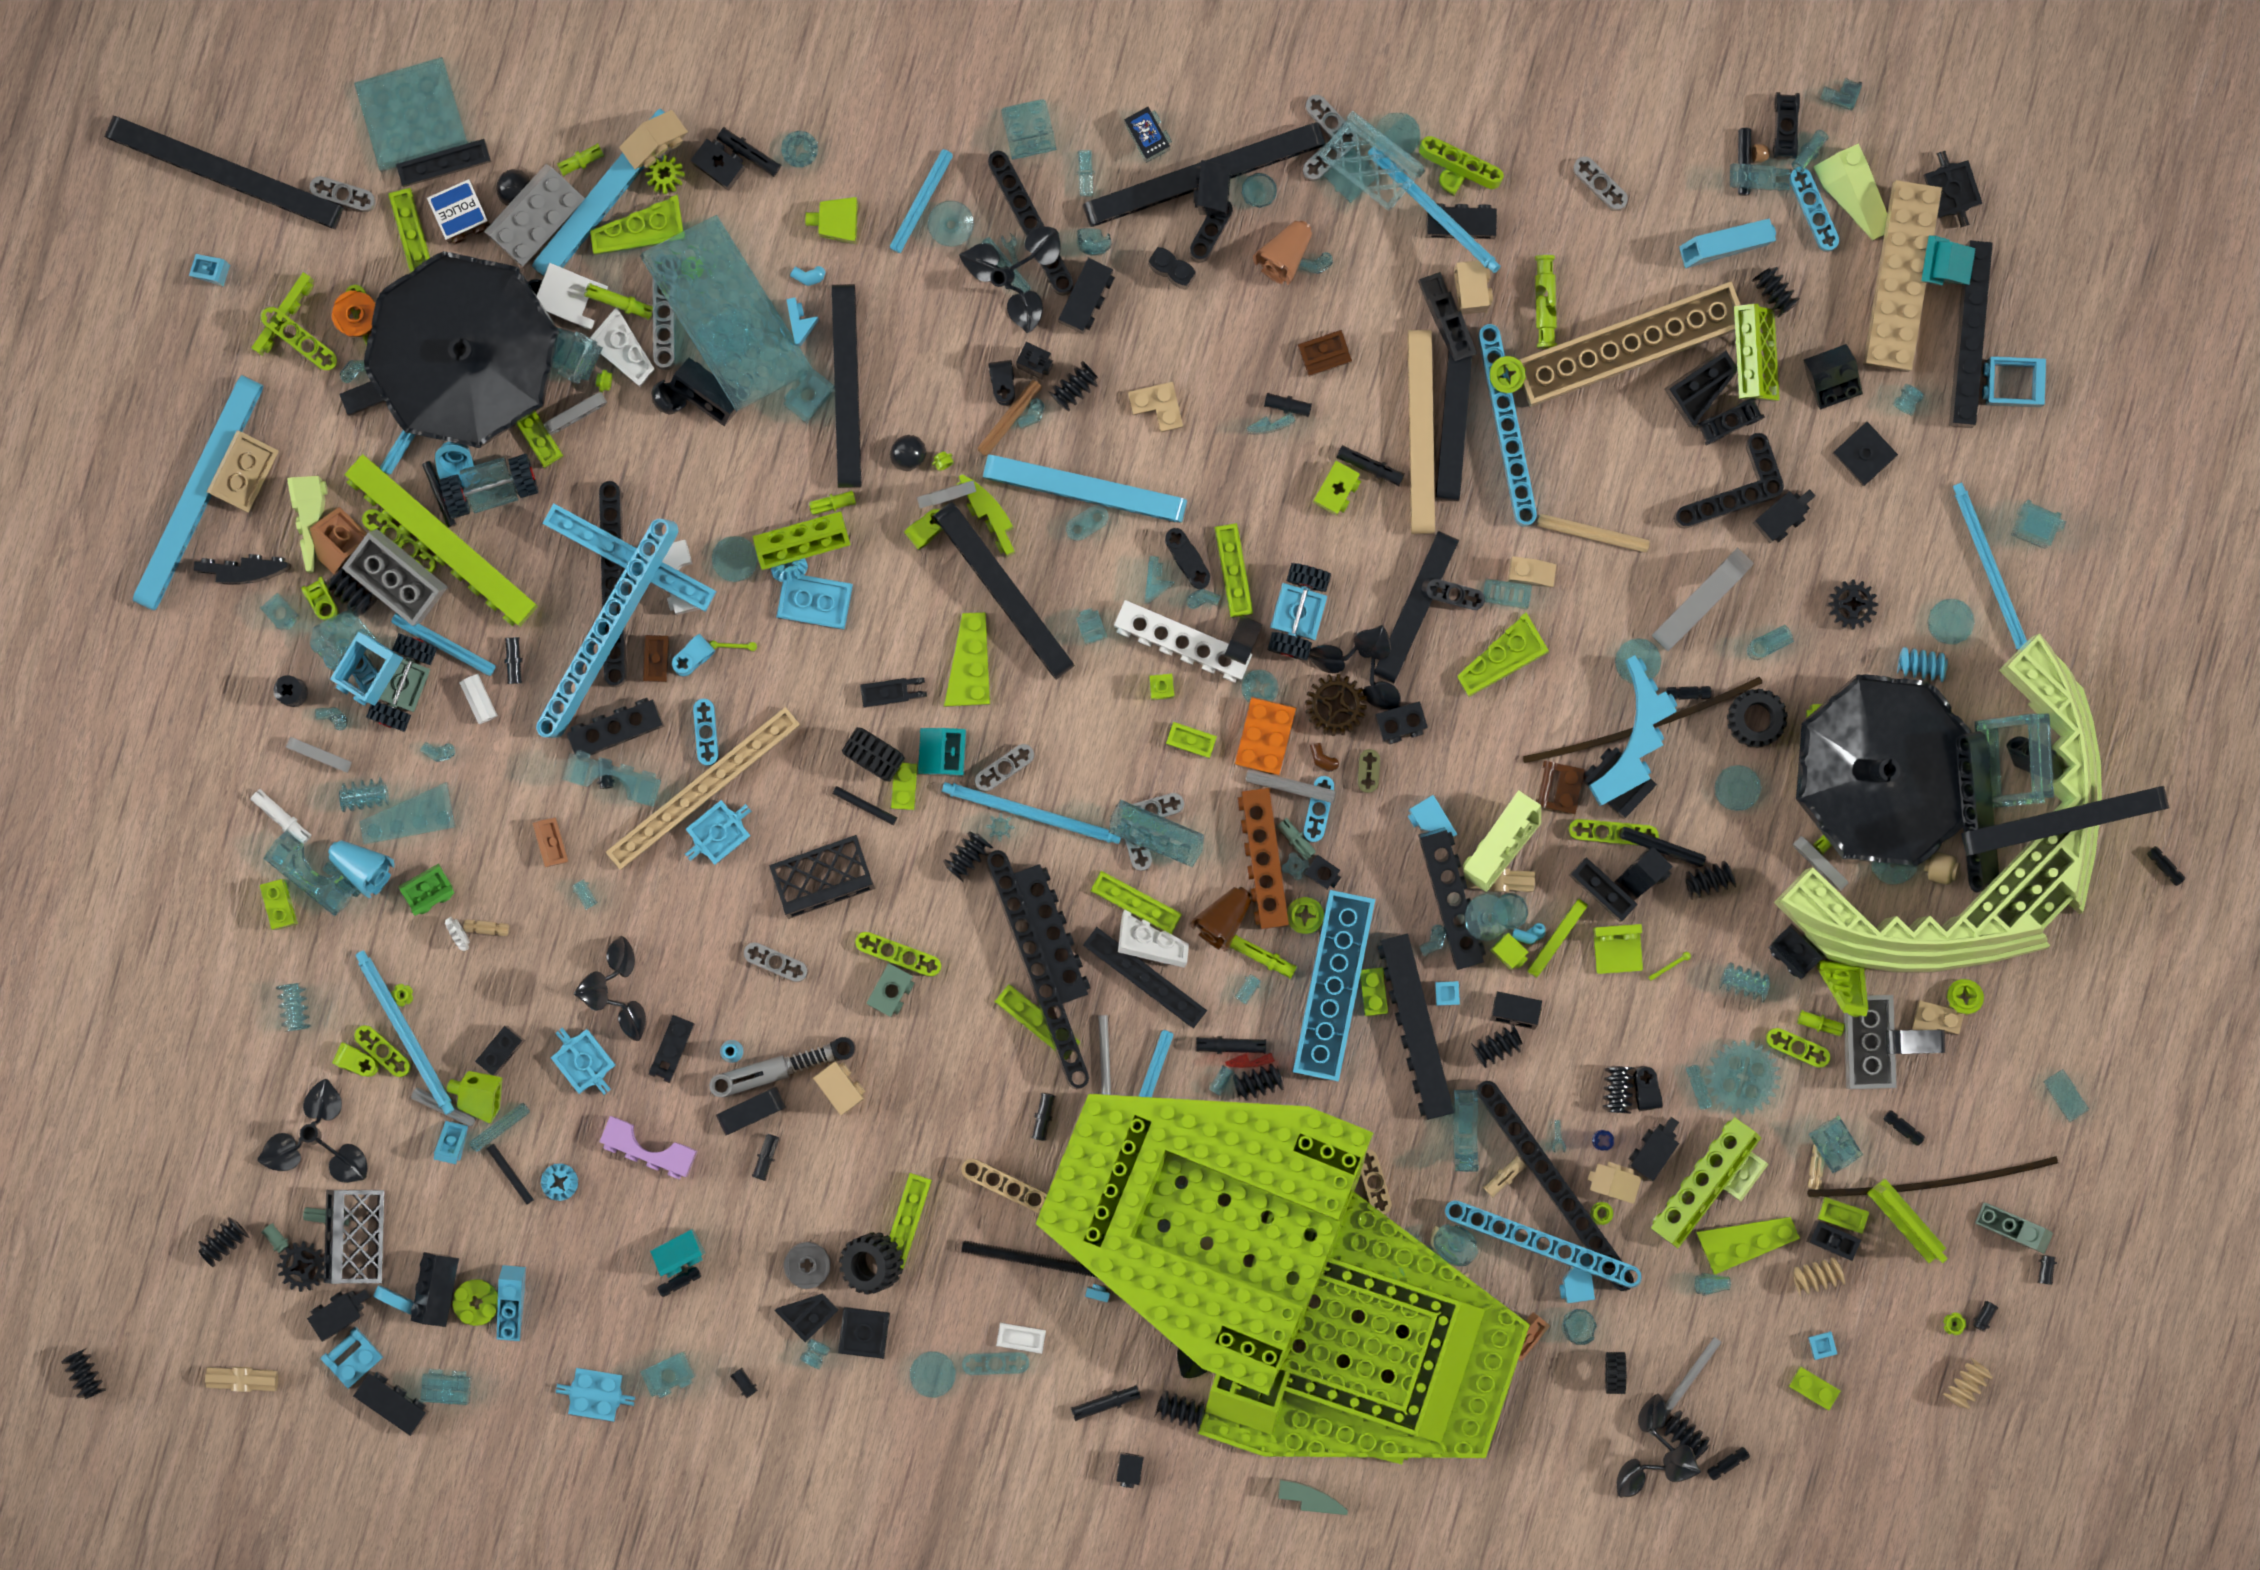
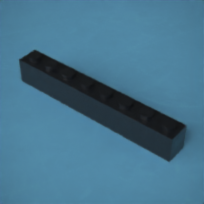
M1969 240L1965 246L1975 248L1970 285H1962L1949 418V426L1973 428L1977 420L1993 242Z
M1407 933L1380 940L1381 945L1377 946L1380 959L1385 958L1387 967L1383 968L1386 982L1391 981L1393 990L1389 991L1392 1004L1396 1003L1398 1012L1394 1013L1397 1026H1402L1404 1035L1400 1036L1403 1049L1408 1048L1410 1055L1409 1058H1406L1409 1072L1414 1071L1416 1079L1412 1081L1415 1094H1420L1421 1102L1418 1103L1421 1117L1425 1116L1426 1120L1453 1114L1454 1110L1409 935Z

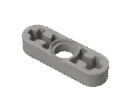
M1580 157L1576 160L1573 167L1575 175L1611 210H1622L1628 201L1627 194L1591 158ZM1579 163L1583 165L1588 163V170L1592 174L1594 170L1598 172L1592 177L1590 182L1587 180L1590 175L1586 171L1582 173L1579 171ZM1604 178L1607 182V187L1604 190L1596 189L1594 186L1595 179ZM1611 186L1614 188L1611 191L1614 196H1622L1621 205L1619 203L1612 204L1613 197L1608 194L1607 198L1603 196V194L1609 191Z
M322 176L315 177L310 183V190L313 195L362 212H369L375 207L376 199L368 190ZM321 182H324L325 187L332 189V197H329L330 192L325 190L318 193V190L315 188L316 184L320 185ZM341 188H346L349 191V197L341 201L336 196L337 191ZM354 191L357 192L355 195L359 198H364L365 195H368L367 198L371 201L370 204H365L362 207V203L354 200V204H350L354 198Z
M602 392L597 393L550 419L544 424V427L549 435H553L607 404V401Z
M292 737L289 738L286 745L288 749L347 773L352 764L351 761Z
M1026 744L1018 745L979 772L975 778L978 789L984 792L991 791L1026 767L1034 759L1033 749ZM1020 749L1024 751L1029 750V759L1027 761L1020 759L1017 761L1020 766L1015 768L1014 762L1008 757L1013 755L1015 759L1020 755ZM1003 761L1009 762L1012 767L1010 773L1006 775L998 771V765ZM994 768L995 773L1001 779L996 781L994 777L990 780L991 785L989 787L986 785L981 786L979 784L982 781L980 777L982 775L989 777L993 774L989 770Z
M1800 836L1792 844L1838 891H1841L1848 884V881L1805 838Z
M750 943L744 949V957L748 962L789 980L800 982L808 974L807 966L803 962L759 943ZM756 946L759 948L758 952L764 955L766 950L770 953L765 959V965L760 963L763 960L762 958L755 957L752 960L751 954L748 953L749 949H754ZM778 955L781 957L782 966L780 968H771L769 960L772 956ZM787 959L791 961L789 966L794 968L797 965L801 966L802 976L798 975L794 978V973L786 970V974L782 973L786 967Z

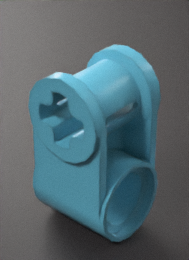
M698 634L673 658L672 667L679 676H688L706 662L716 650L701 634ZM680 660H682L683 662L688 661L686 663L688 668L678 669L680 667L678 662Z
M363 654V666L360 669H354L352 675L359 688L367 693L373 683L372 680L376 678L379 672L369 658Z

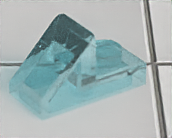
M1149 556L1145 604L1153 602L1175 583L1172 581L1156 580L1157 576L1161 577L1163 563H1158L1159 557Z

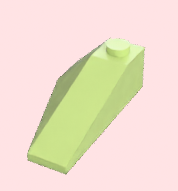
M1859 144L1845 149L1815 165L1813 168L1823 189L1838 202L1842 209L1846 210L1856 224L1872 240L1884 236L1887 211Z
M319 476L287 478L292 508H295V511L299 514V517H296V527L299 534L303 535V539L300 540L305 569L308 573H314L317 555L310 528L323 519L324 495H328L327 484Z

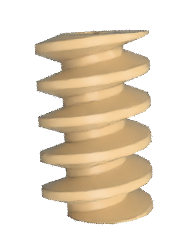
M1834 1257L1830 1258V1265L1826 1260L1821 1261V1267L1817 1262H1813L1812 1270L1807 1264L1803 1266V1272L1799 1267L1794 1268V1282L1799 1296H1801V1289H1804L1807 1295L1810 1294V1287L1819 1292L1820 1284L1827 1290L1828 1282L1837 1287V1280H1840L1845 1285L1842 1268Z
M1973 1358L1971 1360L1974 1365L1965 1364L1968 1372H1959L1963 1379H1954L1957 1387H1948L1952 1394H1943L1960 1408L1970 1409L1971 1407L1967 1400L1975 1402L1976 1399L1973 1392L1981 1394L1982 1392L1978 1386L1986 1387L1987 1384L1984 1378H1993L1989 1370Z

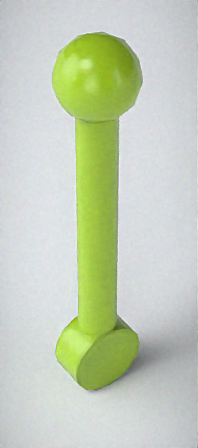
M715 640L709 642L714 649L717 647L749 649L750 651L757 649L755 642H750L749 644L717 643Z
M1684 952L1680 958L1648 978L1652 981L1682 961L1690 960L1691 954Z

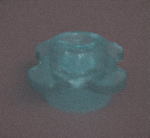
M1290 853L1287 863L1282 865V871L1292 875L1295 880H1299L1302 878L1304 869L1309 867V862L1306 859L1302 860L1299 858L1297 853ZM1294 864H1297L1298 866L1296 869L1293 868Z

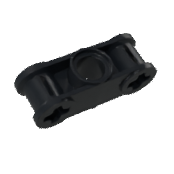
M1776 92L1773 158L1785 156L1797 159L1800 93L1785 95ZM1782 120L1791 122L1792 129L1790 131H1784L1781 128Z
M1750 398L1726 412L1698 423L1696 427L1700 428L1706 440L1704 442L1705 445H1710L1730 433L1764 419V414L1760 413L1756 404L1757 399ZM1726 416L1734 417L1736 420L1734 427L1726 424Z
M1170 529L1166 533L1165 543L1178 567L1194 588H1206L1210 583V573L1203 563L1200 554L1181 529ZM1172 534L1181 536L1180 544L1177 545L1175 542H1170ZM1196 573H1199L1200 575H1206L1204 578V583H1201L1200 581H1194L1196 579Z

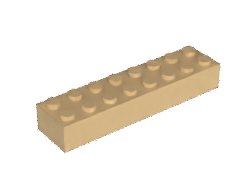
M1898 180L1892 184L1863 365L1906 372L1912 370L1926 282L1921 281L1929 235L1934 236L1942 187Z

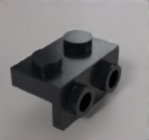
M1792 923L1768 947L1771 950L1772 956L1778 961L1781 960L1787 966L1788 971L1801 980L1825 956Z

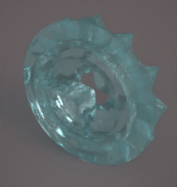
M794 131L783 140L781 152L788 164L793 167L803 168L812 164L817 157L818 145L815 138L808 132ZM802 141H804L803 148L809 153H800L796 158V150L791 146L799 147Z
M1262 669L1254 670L1245 676L1242 682V694L1249 703L1251 696L1274 701L1278 694V682L1272 673ZM1255 679L1260 681L1261 684L1269 683L1264 688L1265 697L1259 691L1251 693L1253 688L1256 687Z

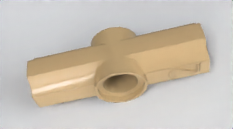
M1506 868L1490 887L1489 891L1534 892L1535 872L1510 871V869ZM1465 878L1467 888L1481 889Z
M208 1367L205 1383L206 1388H224L239 1392H251L252 1390L277 1391L279 1376L278 1371L253 1370L251 1367Z

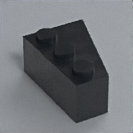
M1720 350L1664 388L1688 427H1695L1719 393L1724 390L1737 373L1738 369L1727 350Z
M1654 847L1646 849L1614 883L1635 901L1653 885L1663 883L1672 874L1669 870L1673 866Z

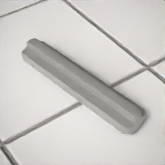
M420 1088L414 1089L411 1096L413 1100L445 1114L443 1109L439 1108L431 1093ZM452 1104L455 1110L447 1116L468 1126H473L477 1117L459 1110L456 1105Z

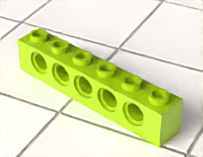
M1736 1117L1724 1125L1723 1133L1710 1144L1707 1154L1704 1158H1700L1694 1167L1695 1170L1682 1181L1680 1190L1676 1195H1672L1669 1198L1665 1210L1659 1213L1653 1220L1651 1229L1677 1249L1761 1139L1754 1130ZM1733 1140H1737L1736 1146L1732 1149H1728L1729 1143ZM1723 1159L1721 1166L1715 1168L1714 1163L1716 1160ZM1705 1177H1709L1708 1183L1704 1186H1700L1701 1180ZM1690 1196H1695L1694 1202L1686 1205L1687 1199ZM1681 1214L1680 1220L1677 1223H1672L1673 1217Z

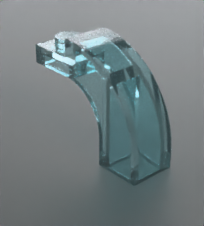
M1454 1090L1453 1161L1455 1171L1478 1172L1477 1090Z

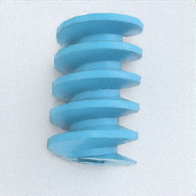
M1903 647L1899 655L1897 674L1902 669L1906 677L1909 671H1912L1913 678H1916L1917 674L1921 672L1922 679L1925 680L1927 674H1930L1931 681H1934L1936 676L1939 675L1940 682H1943L1946 676L1948 658L1945 660L1944 653H1939L1936 658L1934 651H1931L1927 657L1925 650H1921L1918 655L1915 648L1908 653V648Z

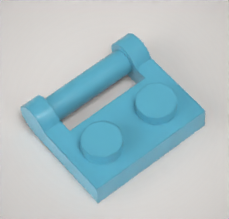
M356 1326L350 1331L351 1334L330 1353H325L321 1357L323 1363L331 1369L347 1389L384 1358ZM358 1340L362 1345L338 1366L335 1360Z

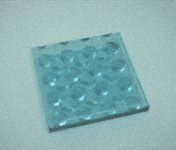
M443 57L354 83L380 171L395 168L398 163L468 143Z

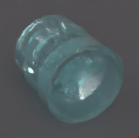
M1904 384L1901 389V397H1896L1893 405L1902 412L1913 415L1916 410L1915 404L1921 402L1925 395L1915 387Z
M810 1338L807 1343L808 1348L806 1352L802 1353L800 1360L820 1370L823 1364L822 1359L828 1355L830 1348Z

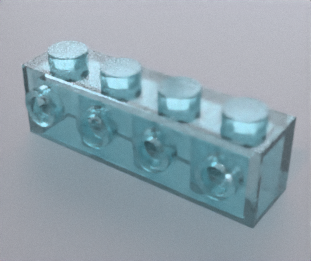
M1121 799L1111 815L1109 833L1190 867L1194 866L1202 853L1204 834Z

